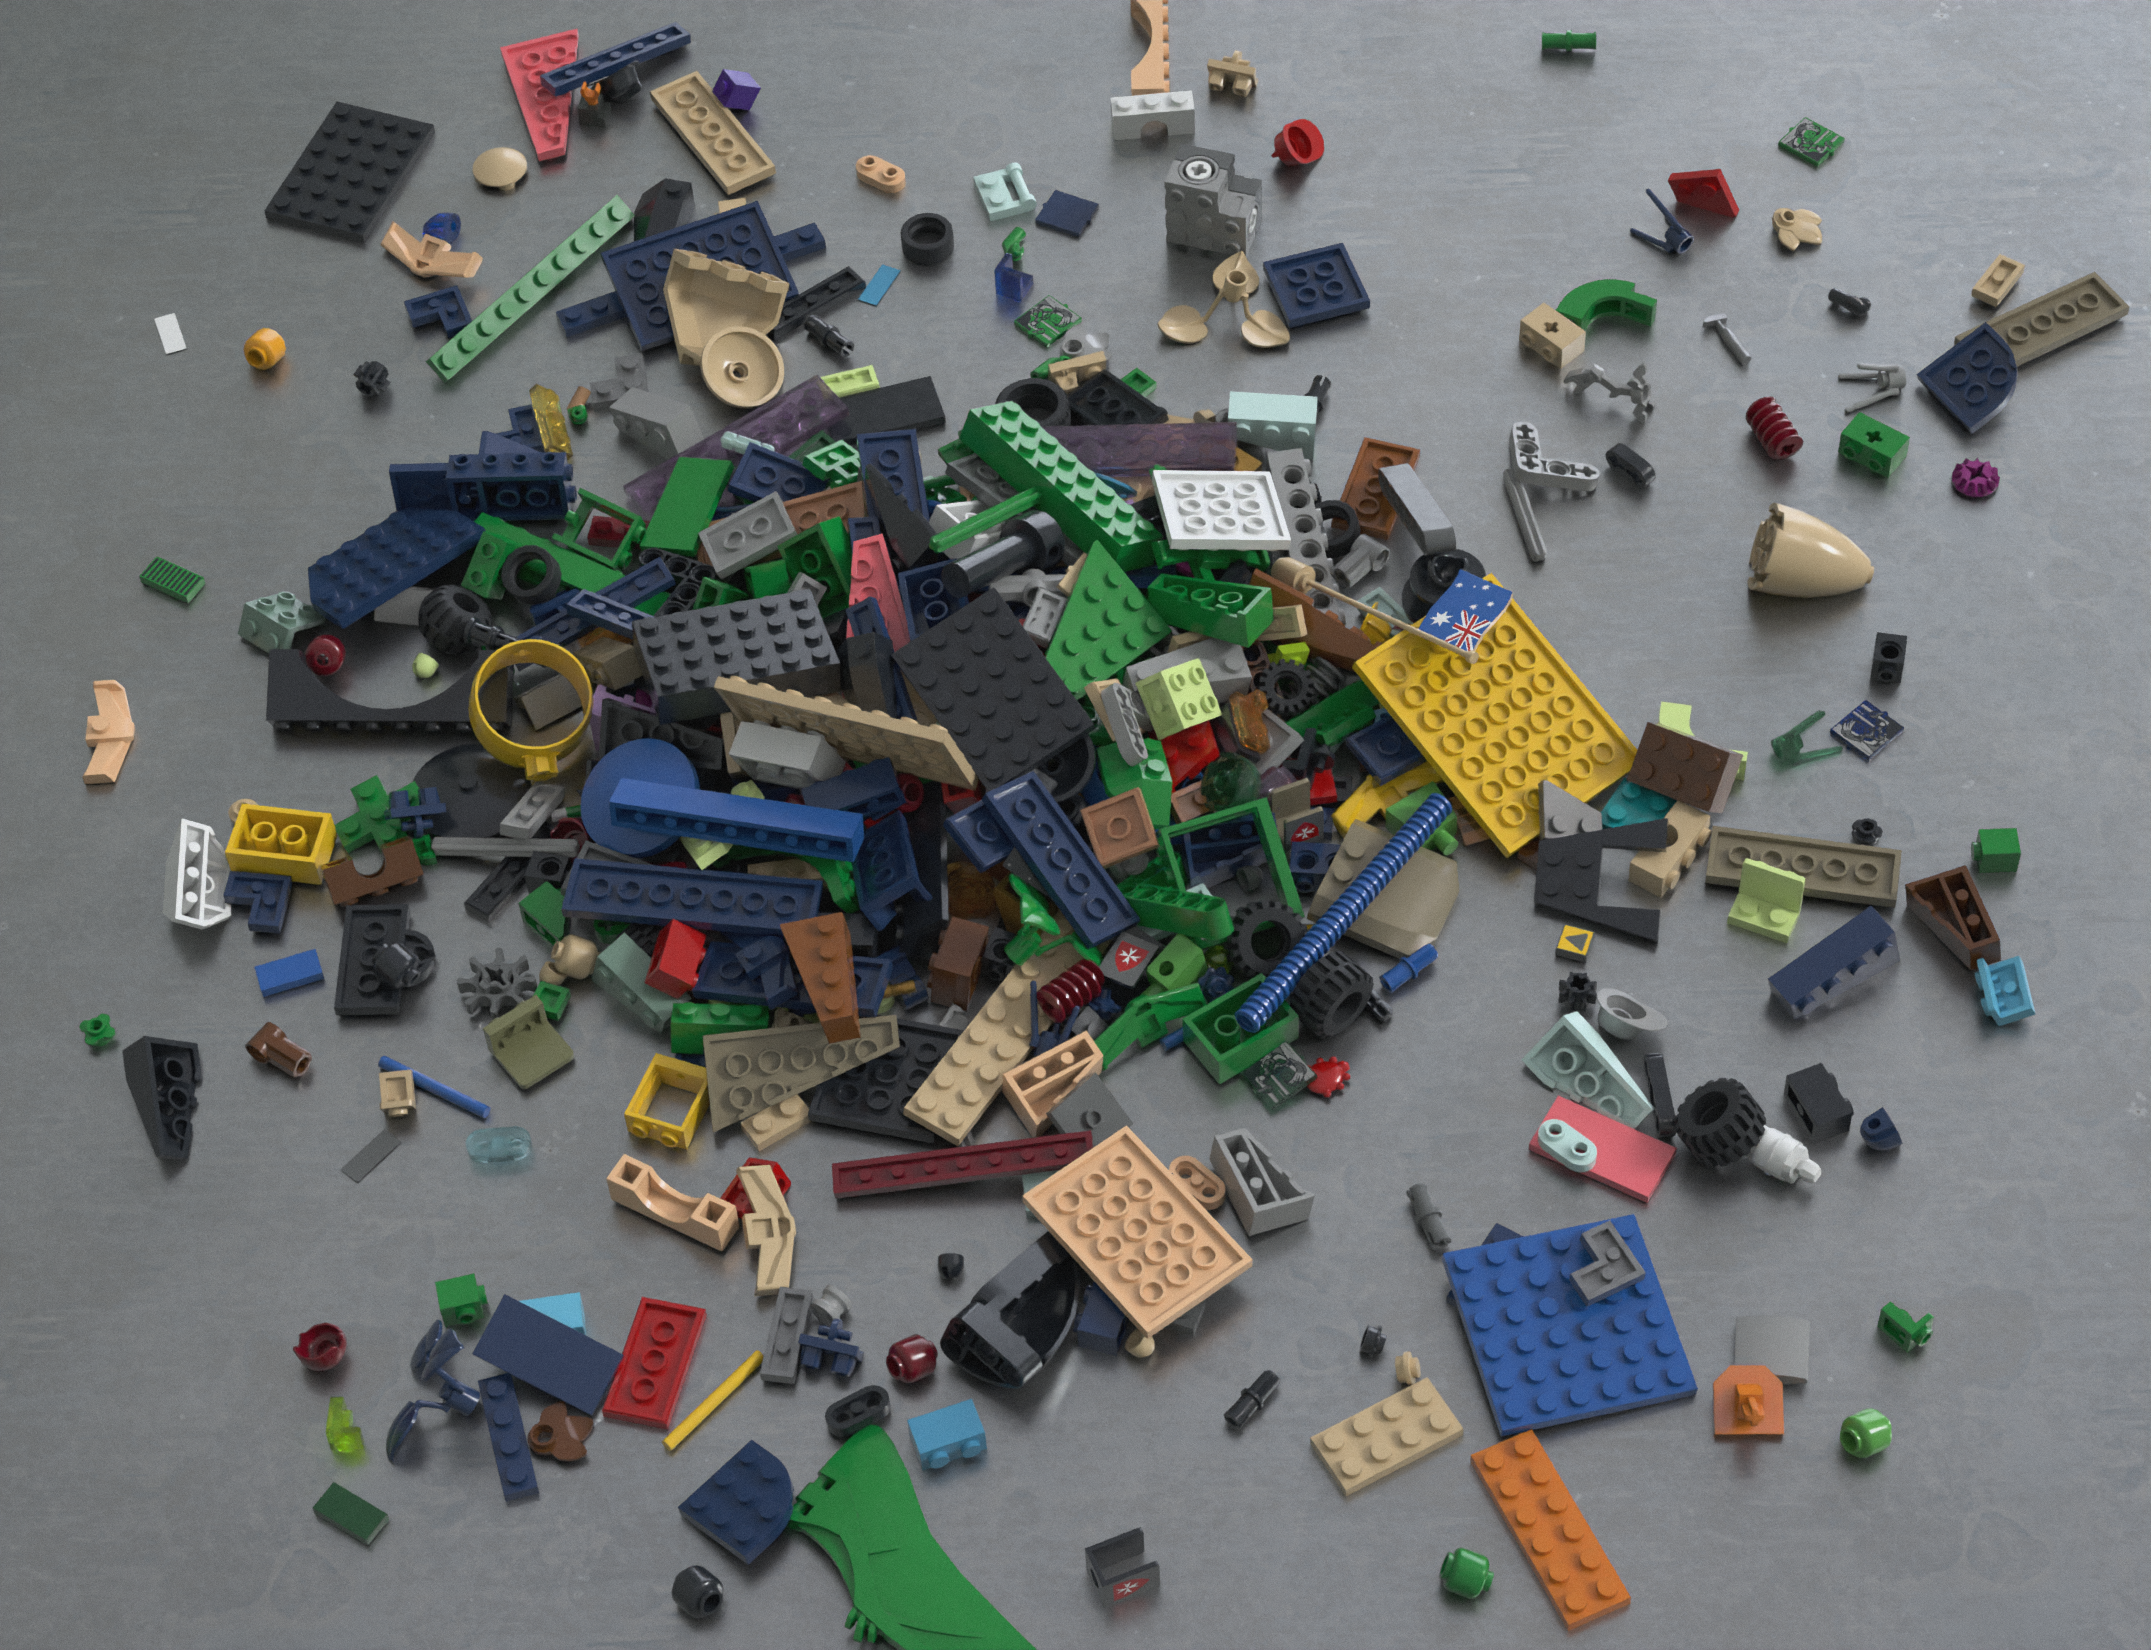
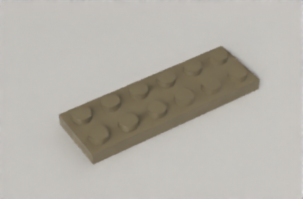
M2094 271L1997 316L1986 323L2009 345L2016 365L2020 366L2128 315L2130 307ZM1982 324L1955 336L1954 345Z
M1713 826L1705 883L1740 887L1742 865L1744 860L1748 858L1764 862L1769 866L1784 871L1794 872L1804 877L1803 896L1895 908L1902 850Z

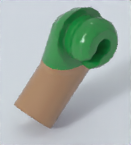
M578 386L566 408L571 422L577 425L584 423L588 417L585 403L591 392L583 386Z

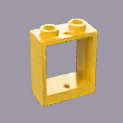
M655 1053L624 1113L628 1132H631L638 1138L647 1137L660 1141L668 1147H679L687 1150L710 1105L706 1068ZM661 1083L697 1094L681 1127L645 1116Z

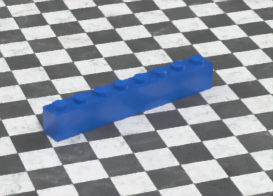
M625 778L619 780L609 800L611 825L623 828L854 862L864 840L863 814Z

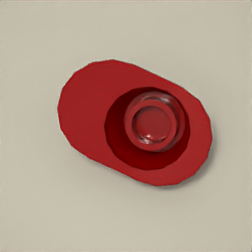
M1298 119L1288 123L1275 136V151L1271 156L1272 158L1279 157L1287 166L1307 164L1317 160L1324 152L1322 134L1311 121L1306 119Z

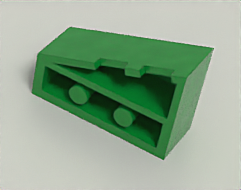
M784 559L742 568L747 593L752 596V599L785 594L792 585L791 578L787 574Z

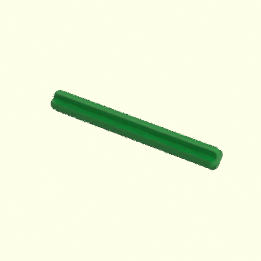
M1031 487L930 537L929 548L933 549L935 553H941L1039 504L1042 494L1035 487Z

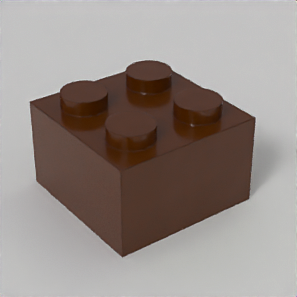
M952 916L948 928L941 930L938 945L941 946L938 953H932L928 970L931 973L927 988L931 989V1002L948 1007L954 1003L963 1011H968L981 976L982 956L988 944V926Z

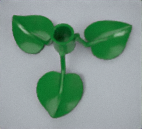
M1011 872L1007 876L1012 888L1021 897L1020 916L1021 924H1024L1017 932L1018 935L1004 947L1006 954L1013 962L1022 966L1034 954L1040 957L1044 952L1063 943H1070L1086 960L1093 961L1098 967L1101 965L1104 956L1099 948L1095 946L1088 950L1075 931L1072 935H1066L1040 947L1039 944L1042 942V939L1036 933L1038 928L1053 936L1060 934L1056 921L1047 913L1049 911L1048 901L1042 892L1028 884L1018 875Z

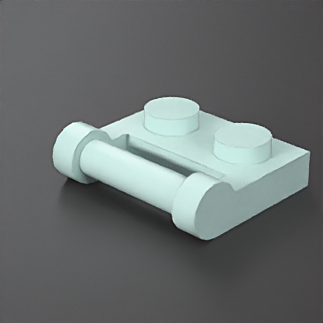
M1011 163L1005 169L973 177L974 186L989 221L1029 212L1037 206L1034 196L1029 193L1023 180V171L1020 164ZM1006 182H1013L1019 195V200H1012L1005 184Z

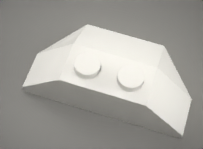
M186 819L179 821L166 861L162 913L173 922L203 930L223 922L231 916V904L225 903L223 896L231 870L225 850L214 837L215 833L212 828Z

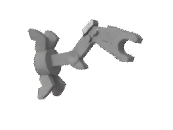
M1646 363L1640 364L1634 370V378L1630 379L1627 385L1615 382L1604 374V368L1593 364L1591 369L1583 367L1569 371L1563 381L1565 384L1568 382L1577 384L1573 391L1575 394L1581 393L1596 382L1610 390V398H1616L1619 395L1631 396L1632 403L1637 404L1632 413L1642 424L1647 420V413L1644 411L1646 406L1650 408L1655 406V403L1650 401L1651 385L1647 382L1645 376L1647 373Z

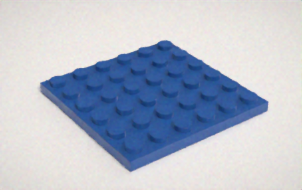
M1634 1214L1443 1253L1442 1262L1501 1437L1525 1432L1530 1429L1549 1427L1697 1394L1698 1387ZM1610 1220L1646 1272L1644 1280L1590 1306H1586L1569 1281L1571 1273L1594 1263L1581 1243L1580 1237L1582 1233Z

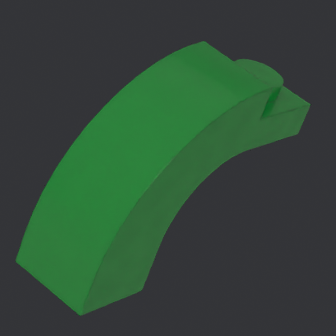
M1604 279L1592 281L1573 289L1562 299L1556 311L1584 331L1593 321L1605 316H1619L1651 327L1656 318L1657 299L1636 293L1635 283Z

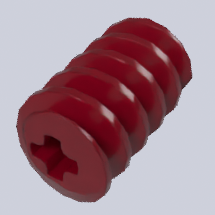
M1769 396L1753 402L1746 412L1745 419L1770 458L1774 460L1787 459L1795 455L1802 448L1804 441L1798 435L1796 428H1793L1792 422L1788 420L1780 404L1776 403V398Z
M1083 958L1037 991L1038 1004L1050 1020L1059 1024L1065 1020V1017L1071 1015L1075 1006H1079L1081 1009L1083 1004L1086 1005L1091 1002L1092 998L1100 996V986L1104 985L1105 982L1104 974L1093 961Z

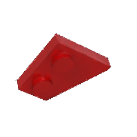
M1721 169L1671 173L1668 182L1678 202L1732 218L1737 216L1739 212L1738 205Z

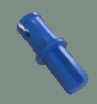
M1424 945L1408 958H1400V962L1395 967L1379 977L1380 983L1387 992L1393 993L1411 978L1416 979L1419 971L1438 958V952L1433 945Z

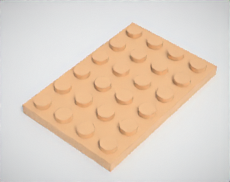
M1127 1125L1022 1195L1025 1206L1147 1339L1252 1267L1253 1259Z

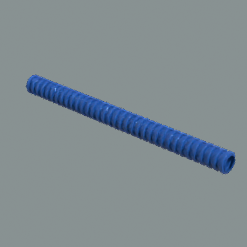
M1432 793L1428 796L1417 811L1411 815V818L1395 833V836L1385 844L1384 848L1378 852V855L1361 871L1356 880L1339 896V899L1328 908L1327 912L1322 915V918L1305 934V937L1293 947V950L1282 960V963L1278 964L1276 969L1270 973V976L1259 985L1258 989L1253 992V995L1241 1006V1009L1235 1012L1236 1021L1244 1030L1256 1033L1260 1026L1265 1024L1266 1020L1272 1016V1013L1278 1009V1006L1294 991L1305 972L1328 953L1330 948L1335 945V942L1341 938V935L1351 927L1352 923L1358 919V916L1380 894V891L1390 883L1391 879L1397 875V872L1419 850V847L1430 838V835L1452 813V806L1444 796L1438 793Z

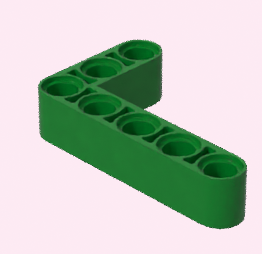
M1173 851L1184 886L1186 887L1189 881L1180 853ZM1157 856L1151 860L1143 872L1137 875H1130L1116 885L1141 919L1137 926L1210 940L1225 938L1234 931L1225 899L1172 889V886L1167 887L1162 870L1165 869L1162 856Z

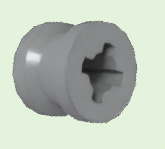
M827 1285L823 1289V1296L820 1299H814L810 1304L812 1313L818 1320L829 1327L834 1318L840 1319L841 1314L848 1313L853 1306L849 1297L833 1285Z

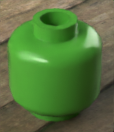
M1863 1409L1848 1416L1842 1422L1840 1431L1841 1444L1848 1453L1858 1458H1869L1885 1450L1891 1444V1423L1886 1416L1876 1409Z

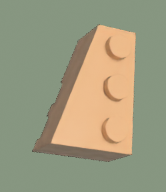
M1086 1030L1003 1074L1002 1092L1032 1138L1040 1137L1053 1124L1046 1115L1051 1108L1090 1073L1096 1072L1097 1075L1101 1073L1103 1054Z

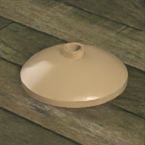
M733 326L720 330L710 338L702 351L700 367L704 382L719 400L730 406L743 409L762 406L769 402L781 388L784 379L782 356L776 345L766 335L755 329ZM733 371L739 372L741 378L734 376Z

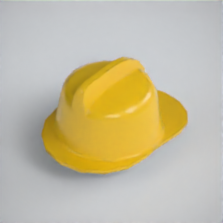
M1375 602L1371 608L1377 610L1378 602ZM1368 613L1360 630L1369 637L1371 644L1374 645L1377 641L1383 644L1391 639V625L1387 621Z

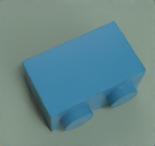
M972 1399L907 1420L909 1436L922 1471L929 1468H941L950 1461L962 1457L970 1458L987 1449L985 1431Z

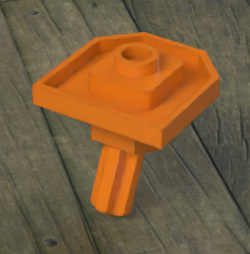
M1730 1365L1713 1382L1714 1435H1784L1783 1383L1765 1365Z

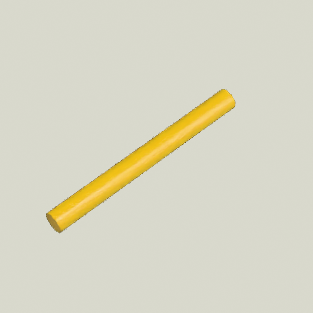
M756 1350L662 1440L664 1447L672 1451L762 1364L764 1355Z

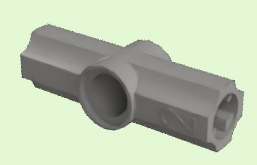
M1039 569L1027 570L1022 575L1006 576L988 585V591L994 587L1005 603L1024 602L1030 608L1039 588L1068 599L1056 587L1066 574L1045 575Z

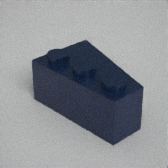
M890 757L873 760L865 766L844 771L838 776L825 781L814 782L809 787L801 789L806 806L863 814V822L869 818L876 821L906 803L898 773Z
M1273 812L1272 816L1277 828L1275 812ZM1252 815L1181 835L1189 889L1201 883L1208 889L1237 876L1238 868L1246 865L1259 866L1267 862Z

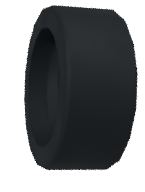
M917 214L909 218L903 224L900 231L904 255L917 264H937L945 260L953 251L954 236L952 224L947 218L939 214ZM923 233H935L943 237L940 241L928 245L912 241L916 236Z
M1326 500L1317 503L1315 508L1321 509L1323 521L1338 517L1346 520L1349 525L1347 532L1341 537L1328 540V550L1325 551L1326 557L1338 558L1347 555L1355 540L1360 536L1361 531L1355 510L1347 503L1339 500Z
M525 545L515 549L506 558L501 572L503 585L508 592L518 601L532 605L540 604L552 597L560 585L562 575L559 563L546 549L537 545ZM532 560L543 561L547 567L546 576L543 581L533 589H520L516 584L520 568Z

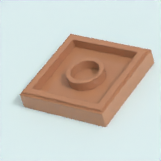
M1139 787L1080 810L1095 856L1104 869L1160 846Z

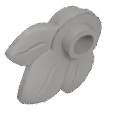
M1078 324L1066 332L1065 341L1060 347V356L1066 355L1072 359L1103 351L1106 362H1108L1112 358V353L1106 350L1109 344V333L1087 334L1084 327Z

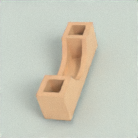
M626 1154L621 1157L606 1178L611 1200L717 1250L723 1251L740 1227L735 1205L709 1193L702 1198L684 1195L666 1184L651 1166Z

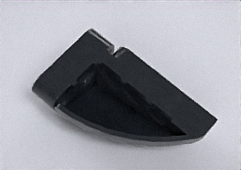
M1047 1231L984 1284L974 1295L970 1304L950 1320L940 1340L943 1353L957 1366L982 1381L1005 1388H1021L1053 1358L1072 1325L1079 1301V1264L1056 1238Z

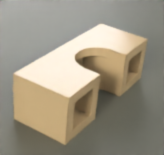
M1679 800L1664 817L1669 821L1667 843L1672 846L1667 847L1666 852L1639 851L1630 862L1628 881L1660 898L1668 888L1673 889L1675 887L1681 870L1684 867H1690L1696 856V850L1699 846L1704 847L1712 834V830L1709 829L1711 816Z

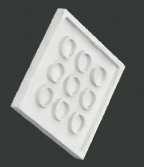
M1153 470L1152 484L1170 549L1183 551L1189 549H1207L1211 551L1219 549H1236L1239 551L1290 549L1291 538L1270 472Z

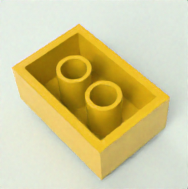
M242 803L225 850V855L231 871L291 876L292 882L321 885L324 877L320 865L329 863L338 835L331 813Z

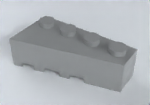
M1210 638L1126 667L1122 686L1139 694L1136 682L1160 671L1198 658L1206 672L1218 703L1233 702L1240 696L1248 694L1252 675L1240 645Z

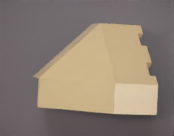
M674 249L663 291L680 364L700 366L701 355L705 345L714 334L725 328L733 326L749 327L766 335L779 323L789 283L765 272L757 274L746 270L745 266L725 260L721 262L706 258L707 255L702 253Z

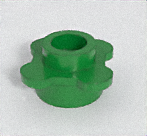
M100 1014L98 1017L81 1022L79 1028L86 1035L85 1043L87 1045L103 1046L115 1036L116 1031L109 1024V1015Z

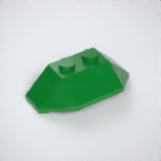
M1149 738L1143 739L1148 758L1135 766H1130L1123 759L1116 741L1097 748L1096 759L1106 795L1112 798L1139 787L1154 829L1159 830L1169 827L1172 779L1161 741Z

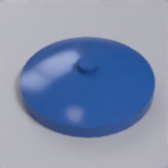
M646 738L633 740L616 747L597 763L588 776L581 797L582 821L587 833L598 845L636 859L649 857L665 850L681 836L612 826L609 800L619 780L625 778L700 790L698 775L691 761L678 748L668 742Z

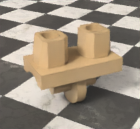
M1238 50L1234 51L1232 57L1223 56L1222 61L1209 58L1207 64L1209 89L1220 92L1223 91L1225 82L1234 83L1232 87L1234 94L1247 97L1251 87L1256 88L1259 81L1256 78V68L1249 67L1250 61L1243 60L1242 52Z

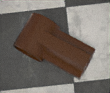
M267 1022L245 1045L247 1052L256 1061L265 1065L270 1062L294 1078L297 1076L302 1077L309 1069L310 1062L312 1061L310 1052L289 1040L286 1034L271 1022Z

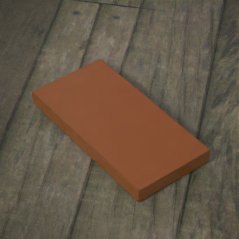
M1364 437L1340 501L1347 503L1355 510L1361 530L1360 534H1367L1368 536L1384 540L1389 539L1397 514L1381 491L1378 469L1408 463L1413 471H1415L1420 458V449ZM1334 517L1331 521V528L1347 531L1349 528L1347 521Z

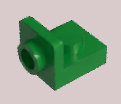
M1890 1301L1881 1309L1877 1327L1908 1353L1916 1345L1921 1347L1931 1338L1934 1316L1928 1312L1915 1323L1907 1311L1899 1309Z

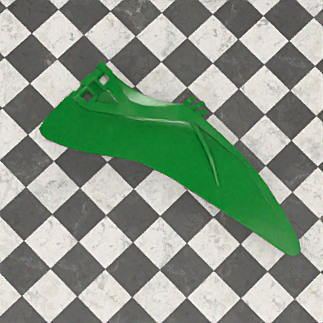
M869 1425L855 1433L818 1471L819 1477L813 1483L809 1482L795 1497L797 1502L793 1505L794 1509L787 1526L797 1532L807 1534L816 1541L840 1570L854 1605L844 1625L845 1628L851 1630L857 1621L853 1637L854 1641L861 1643L865 1631L868 1629L867 1642L875 1643L878 1633L898 1650H1037L960 1573L931 1535L909 1473L893 1441L884 1429L877 1425ZM828 1486H831L828 1491L825 1490ZM806 1511H809L806 1516L803 1515Z

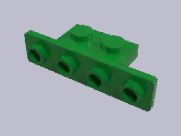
M1360 678L1287 720L1285 723L1300 734L1301 737H1304L1306 728H1316L1315 739L1322 745L1334 746L1343 740L1342 737L1348 733L1357 732L1367 727V722L1376 718L1373 706L1380 702Z

